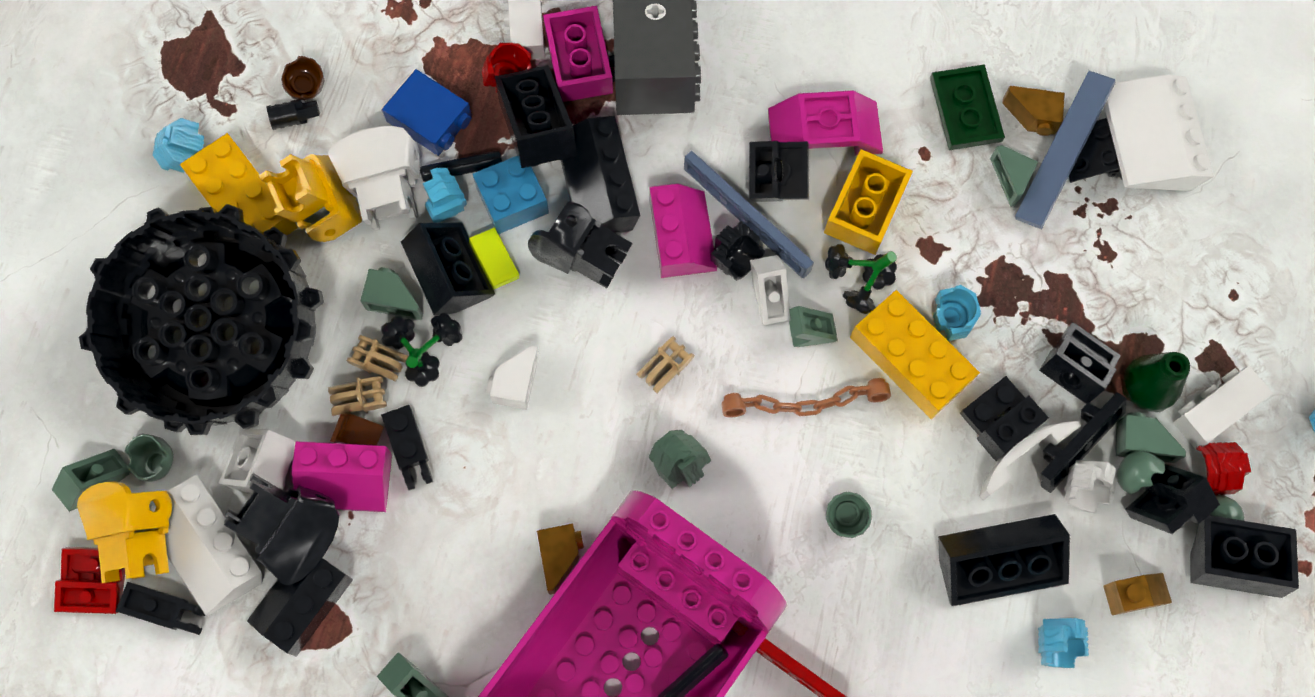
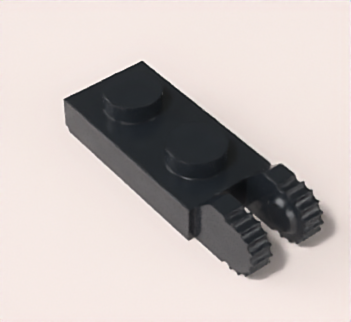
M410 405L381 414L398 468L402 471L408 490L415 489V480L409 468L420 465L421 475L426 484L433 482L427 463L429 459Z
M127 582L116 608V612L173 630L178 628L197 635L201 634L202 628L192 623L180 622L184 610L191 611L198 616H205L200 606L190 604L188 600L131 582Z

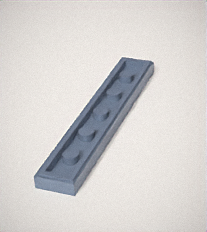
M1088 71L1015 215L1016 220L1042 230L1116 83L1115 79Z
M692 150L685 156L684 170L739 221H742L743 224L745 223L750 230H753L760 237V240L801 278L804 279L811 272L814 262Z

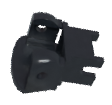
M568 201L549 232L543 230L533 232L528 240V248L532 256L538 261L566 274L570 270L577 271L607 289L620 264H622L627 256L622 251L627 253L633 243L601 225L600 221H596L590 216L589 211L584 206ZM569 217L574 218V219L576 220V223H575V221L569 220V219H567V218H569Z
M253 473L250 477V489L253 490V493L238 514L230 509L226 511L224 526L256 543V560L261 562L283 585H292L310 573L327 552L338 528L339 514L335 509L334 501L320 492L304 488L300 485L297 489L289 488L285 492Z

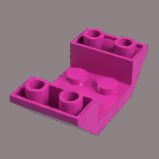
M854 90L800 93L768 108L771 141H808L809 149L854 146L855 156L859 154L860 149L871 154L883 153L877 102Z

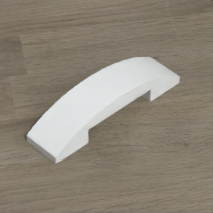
M1077 421L1058 423L1040 429L1024 438L995 464L982 486L979 497L985 500L1013 477L1006 468L1038 443L1043 441L1046 445L1049 443L1057 445L1081 425Z

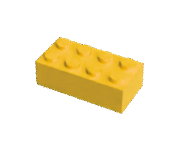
M228 133L180 164L209 205L216 209L217 212L226 204L238 207L243 210L244 223L262 232L276 227L285 235H289L298 229L294 221L275 215L274 209L277 208V205L268 185L260 180L259 173Z
M897 290L854 327L850 336L931 420L971 384L980 373Z

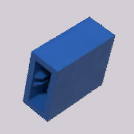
M417 69L414 70L382 108L387 123L404 128L414 141L437 156L443 150H448L452 146L455 136L461 129L464 130L469 125L472 116L468 102Z

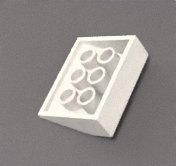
M1160 75L1115 83L1104 108L1125 188L1191 191L1214 177L1186 77Z

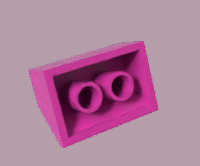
M681 184L650 187L649 201L661 278L717 271V265L711 261V253L714 251L705 192Z
M296 441L292 464L293 488L297 489L300 485L330 497L334 501L336 510L386 512L392 453L386 446Z

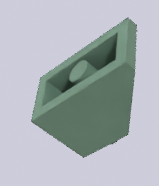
M383 267L378 270H368L360 300L366 310L422 320L423 314L418 304L395 271Z
M1130 412L1117 421L1116 456L1126 457L1135 451H1145L1158 457L1163 462L1176 463L1186 457V450L1157 418L1146 417V414L1141 412Z
M112 449L62 467L52 491L70 512L78 509V498L86 489L98 483L120 482L130 474V471L118 452Z
M399 652L377 675L378 679L396 697H449Z

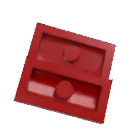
M62 548L61 579L55 581L54 612L118 613L116 608L123 594L125 568L119 569L120 581L102 583L98 548Z

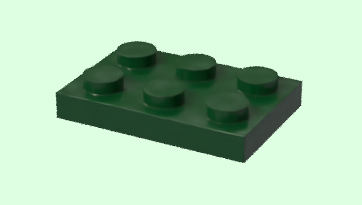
M985 64L932 72L930 81L949 150L1003 142L1005 135Z

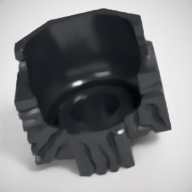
M740 221L734 228H731L729 225L726 226V229L724 228L716 236L714 251L711 253V261L720 270H723L726 275H730L737 281L744 278L751 271L750 260L762 258L765 250L759 245L760 237L753 230H750L745 223L743 224Z

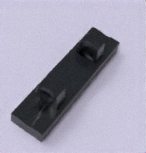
M1116 392L1101 409L1088 402L1081 409V419L1087 422V424L1063 450L1052 443L1045 447L1043 458L1050 464L1040 473L1042 488L1051 493L1068 475L1069 468L1076 463V460H1082L1126 413V397Z

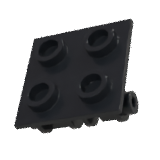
M1107 118L1096 121L1069 175L1070 183L1103 173H1108L1109 177L1120 174V167Z

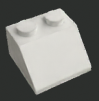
M240 428L218 484L252 494L250 477L254 473L283 490L286 484L285 477L290 465L293 463L296 441L268 429Z

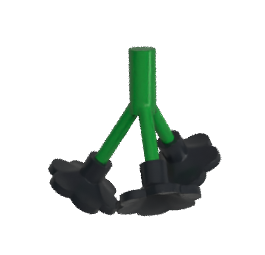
M837 244L829 248L825 267L829 271L830 278L837 279L845 275L846 268L864 266L865 271L862 277L867 284L862 286L859 292L855 290L851 292L845 291L843 298L846 299L845 302L849 307L857 309L862 314H868V312L871 313L876 308L873 300L869 298L872 293L871 287L873 286L874 289L881 290L885 285H892L896 280L894 273L897 270V264L895 263L897 255L893 251H889L885 255H876L874 259L853 260L852 257H848V254L845 253V247L842 244Z
M441 313L439 316H434L431 319L433 337L420 349H414L409 343L415 337L413 331L415 324L411 319L395 316L391 319L390 323H385L381 327L383 334L381 341L385 346H393L395 349L405 347L409 352L405 362L407 367L405 377L408 381H415L419 387H424L429 381H435L439 377L437 369L440 365L439 359L435 356H430L426 351L436 342L443 341L445 345L452 346L454 343H459L462 340V334L459 332L461 329L460 324L456 320L451 319L446 313Z

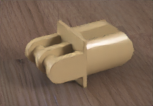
M359 335L358 340L360 341L357 347H353L354 353L352 357H348L346 361L355 367L367 371L369 374L373 372L396 382L398 376L392 371L400 373L403 368L396 360L406 362L408 355L381 345L377 339L373 340ZM367 345L371 346L369 351L365 350ZM362 356L366 357L363 363L360 362Z
M674 336L661 348L659 347L658 353L636 374L642 379L649 373L646 383L649 386L656 383L653 388L656 393L676 374L679 376L680 372L695 356L692 353L688 354L684 350V345L679 346L675 342L676 338ZM669 348L673 351L670 356L666 353ZM678 356L683 360L680 364L674 361Z
M376 376L359 379L358 377L356 378L357 382L328 387V392L331 394L330 402L333 405L331 408L332 416L362 410L368 413L370 410L386 407L387 403L383 401L382 396L385 394V390L381 389L383 377ZM372 385V390L365 391V386ZM374 397V402L367 403L366 399Z

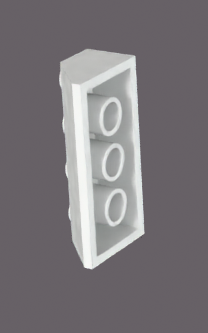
M197 475L167 491L172 501V514L169 518L168 533L165 534L167 557L206 617L262 584V572L236 533L224 526L226 518ZM155 504L150 508L152 512L156 509Z

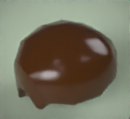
M298 56L295 61L286 64L281 78L285 92L293 99H301L303 101L311 100L320 94L325 82L321 66L313 58Z

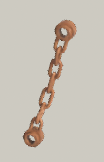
M875 378L870 380L867 386H846L836 392L832 398L821 401L806 400L797 403H782L765 395L741 398L739 393H730L723 397L724 400L721 405L723 415L731 418L744 415L746 407L753 406L772 414L794 412L798 416L817 415L822 409L835 405L843 407L855 400L859 395H867L870 402H883L891 397L889 384L885 382V379ZM849 390V394L853 396L841 402V398L838 396ZM762 399L775 403L773 409L761 406ZM814 404V411L800 412L802 410L801 405Z

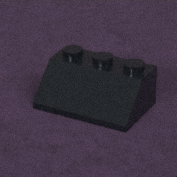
M462 222L418 223L401 241L433 315L457 313L495 295L469 243V236Z
M1209 515L1199 524L1190 553V583L1278 598L1287 596L1299 589L1296 529Z
M322 558L310 573L292 585H283L277 580L247 622L281 650L297 657L353 579Z

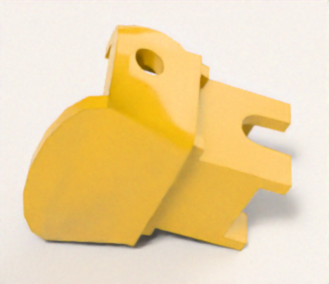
M290 154L279 162L281 167L287 170L282 173H273L266 170L259 175L260 180L267 183L277 205V208L274 209L275 215L296 222L302 230L305 228L307 235L312 240L319 242L335 240L362 222L355 196L342 186V182L329 155L310 154L300 159ZM323 207L330 212V214L314 224L304 221Z
M113 481L95 484L80 495L77 508L87 540H93L94 545H98L102 583L120 581L119 569L125 568L126 579L145 577L144 566L153 564L156 575L169 573L165 534L168 533L169 518L172 514V501L167 491L131 493L127 485ZM151 501H153L156 505V509L154 512H152L149 508ZM154 529L135 533L136 530Z

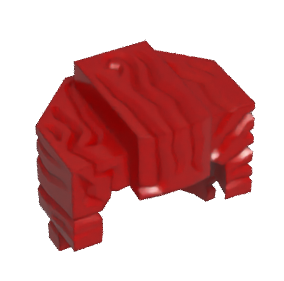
M499 43L486 57L482 68L483 85L496 88L495 76L531 69V53L519 43Z
M1236 442L1209 443L1196 448L1205 459L1207 481L1215 495L1236 494L1243 489L1244 477L1251 473L1248 453H1245Z

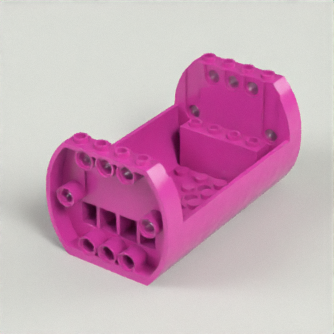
M632 490L478 697H610L605 693L604 685L606 681L612 678L618 679L622 684L621 693L615 697H657L718 643L726 649L728 657L684 697H724L783 613L787 604L778 589L764 575L656 497L641 491ZM736 621H739L748 628L742 637L731 630ZM646 628H654L659 634L658 641L653 645H646L641 639V633ZM629 653L637 654L641 660L639 668L634 671L625 669L622 663L624 656Z

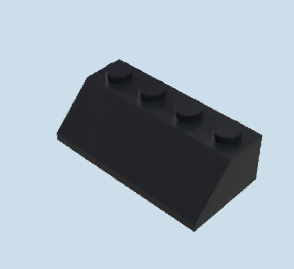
M615 116L587 118L573 125L577 156L561 160L570 202L584 206L592 218L600 221L601 225L613 232L632 231L641 215Z
M1056 514L938 536L939 563L951 606L1069 584L1070 534Z

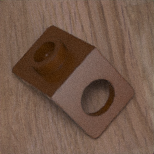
M348 412L341 413L330 442L378 445L384 426Z

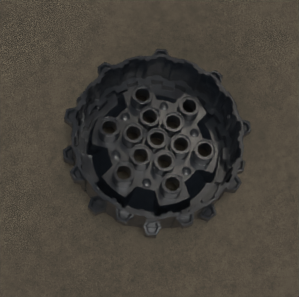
M226 204L219 212L212 207L199 208V210L179 211V213L171 215L158 207L148 211L144 225L123 237L114 246L115 249L107 258H95L90 267L91 272L95 276V281L91 292H89L86 306L88 328L79 336L81 349L92 351L99 373L105 382L117 392L116 408L126 415H132L141 410L150 417L163 420L165 429L182 432L187 428L190 435H208L212 425H225L234 421L243 429H250L259 425V414L266 408H272L289 391V388L296 379L310 378L314 370L308 361L316 334L314 311L324 303L322 291L309 288L306 275L299 265L301 259L296 251L291 248H285L287 235L276 227L262 232L244 223L243 210ZM205 253L207 257L206 262L199 267L198 258ZM258 280L259 289L256 293L251 294L249 287L253 281ZM206 283L207 291L200 297L198 289L200 285ZM154 285L155 294L152 298L148 299V293ZM232 296L234 300L233 306L226 311L224 302L228 297ZM180 299L181 308L178 312L174 313L173 304L176 300ZM206 312L208 320L206 324L201 327L199 324V317L200 315ZM232 326L234 328V335L227 341L225 331L228 327ZM177 329H181L182 337L175 343L173 335ZM258 339L261 347L258 353L253 355L251 344ZM206 342L208 344V352L202 357L199 349ZM152 345H154L156 348V354L152 359H150L148 356V350ZM204 372H207L209 381L206 386L202 387L200 377Z

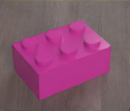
M597 5L544 14V26L556 86L562 101L567 102L612 94V73Z

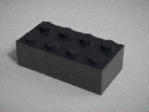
M548 65L495 76L499 104L521 168L534 167L539 164L577 156L574 129Z

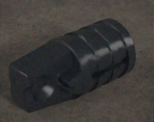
M301 99L288 103L284 102L274 106H266L272 130L305 124L307 119L320 115L316 100L302 103Z

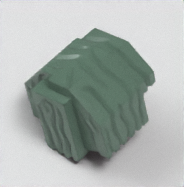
M683 430L669 431L655 442L649 455V459L654 463L653 465L658 475L661 476L671 489L675 488L682 481L689 487L692 484H696V481H699L704 476L702 468L711 462L707 450L692 435H688Z

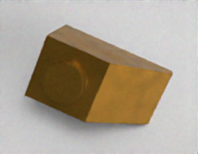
M1009 86L1003 97V105L1027 131L1036 132L1042 136L1055 135L1063 122L1065 93Z
M573 523L537 530L549 595L557 592L579 560L578 550L584 549L581 531L575 532Z
M1163 573L1117 580L1103 586L1112 616L1172 603Z

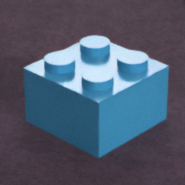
M517 156L472 174L477 191L498 234L549 214L547 199L532 167L521 168Z

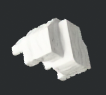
M1076 460V463L1069 468L1067 485H1065L1064 489L1066 491L1064 501L1074 508L1090 513H1096V508H1098L1099 504H1112L1113 491H1115L1117 478L1115 477L1116 468L1108 462Z

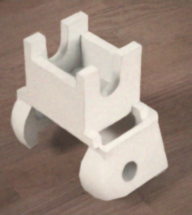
M379 126L364 129L346 136L330 148L328 155L342 182V186L353 196L358 197L364 223L371 224L372 229L378 231L380 230L379 220L401 214H409V218L412 221L418 220L411 187L416 186L415 179L421 178L419 173L420 153L417 143L404 128Z

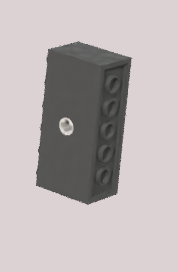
M613 0L616 115L695 112V102L700 101L701 66L695 63V61L700 60L699 44H697V41H694L698 39V22L692 20V18H697L696 1Z

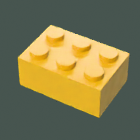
M860 149L829 216L824 233L876 255L913 171Z

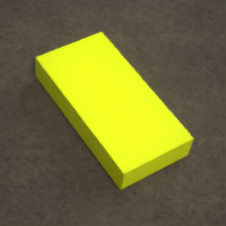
M495 227L469 238V243L493 290L519 279L520 275Z

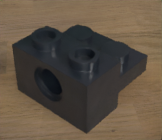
M749 142V199L755 202L809 200V142Z
M1072 322L1064 331L1057 345L1050 351L1039 371L1087 404L1107 388L1117 370L1114 367L1121 355Z
M1007 376L960 412V415L979 435L977 438L979 443L995 461L1049 419L1029 395L1025 398ZM1007 409L1009 410L1005 415H1003V416H1002L1000 419H998L996 422L994 421L998 416H1000V415H1001L1003 412H1005Z
M1165 464L1164 473H1154L1151 476L1153 485L1145 487L1146 491L1125 510L1130 518L1173 534L1188 520L1197 524L1201 523L1220 504L1206 477Z

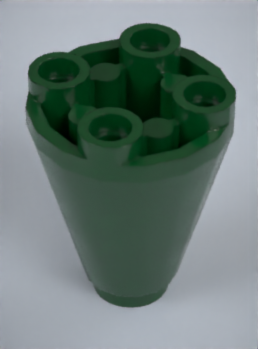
M1166 352L1143 355L1133 360L1124 372L1122 386L1124 396L1129 398L1139 408L1151 412H1162L1173 406L1180 398L1189 375V359L1179 352Z

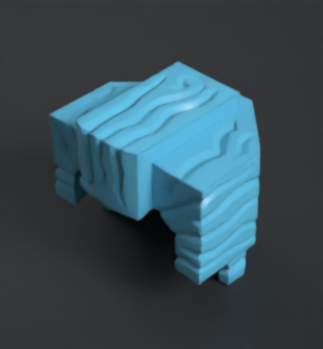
M180 118L165 126L156 134L153 157L162 169L185 172L180 164L204 147V136L198 134L199 123Z
M434 168L430 170L433 179L423 183L429 197L427 199L428 202H425V206L434 223H440L464 211V207L467 205L455 177L450 175L447 168Z
M958 285L954 288L940 290L935 298L937 309L933 314V321L938 331L944 330L948 341L966 338L981 315L976 293L962 285Z
M1078 618L1043 619V625L1038 628V645L1040 646L1038 653L1042 656L1041 665L1075 668L1074 663L1077 657L1089 656V649L1087 648L1088 628L1085 627V620Z

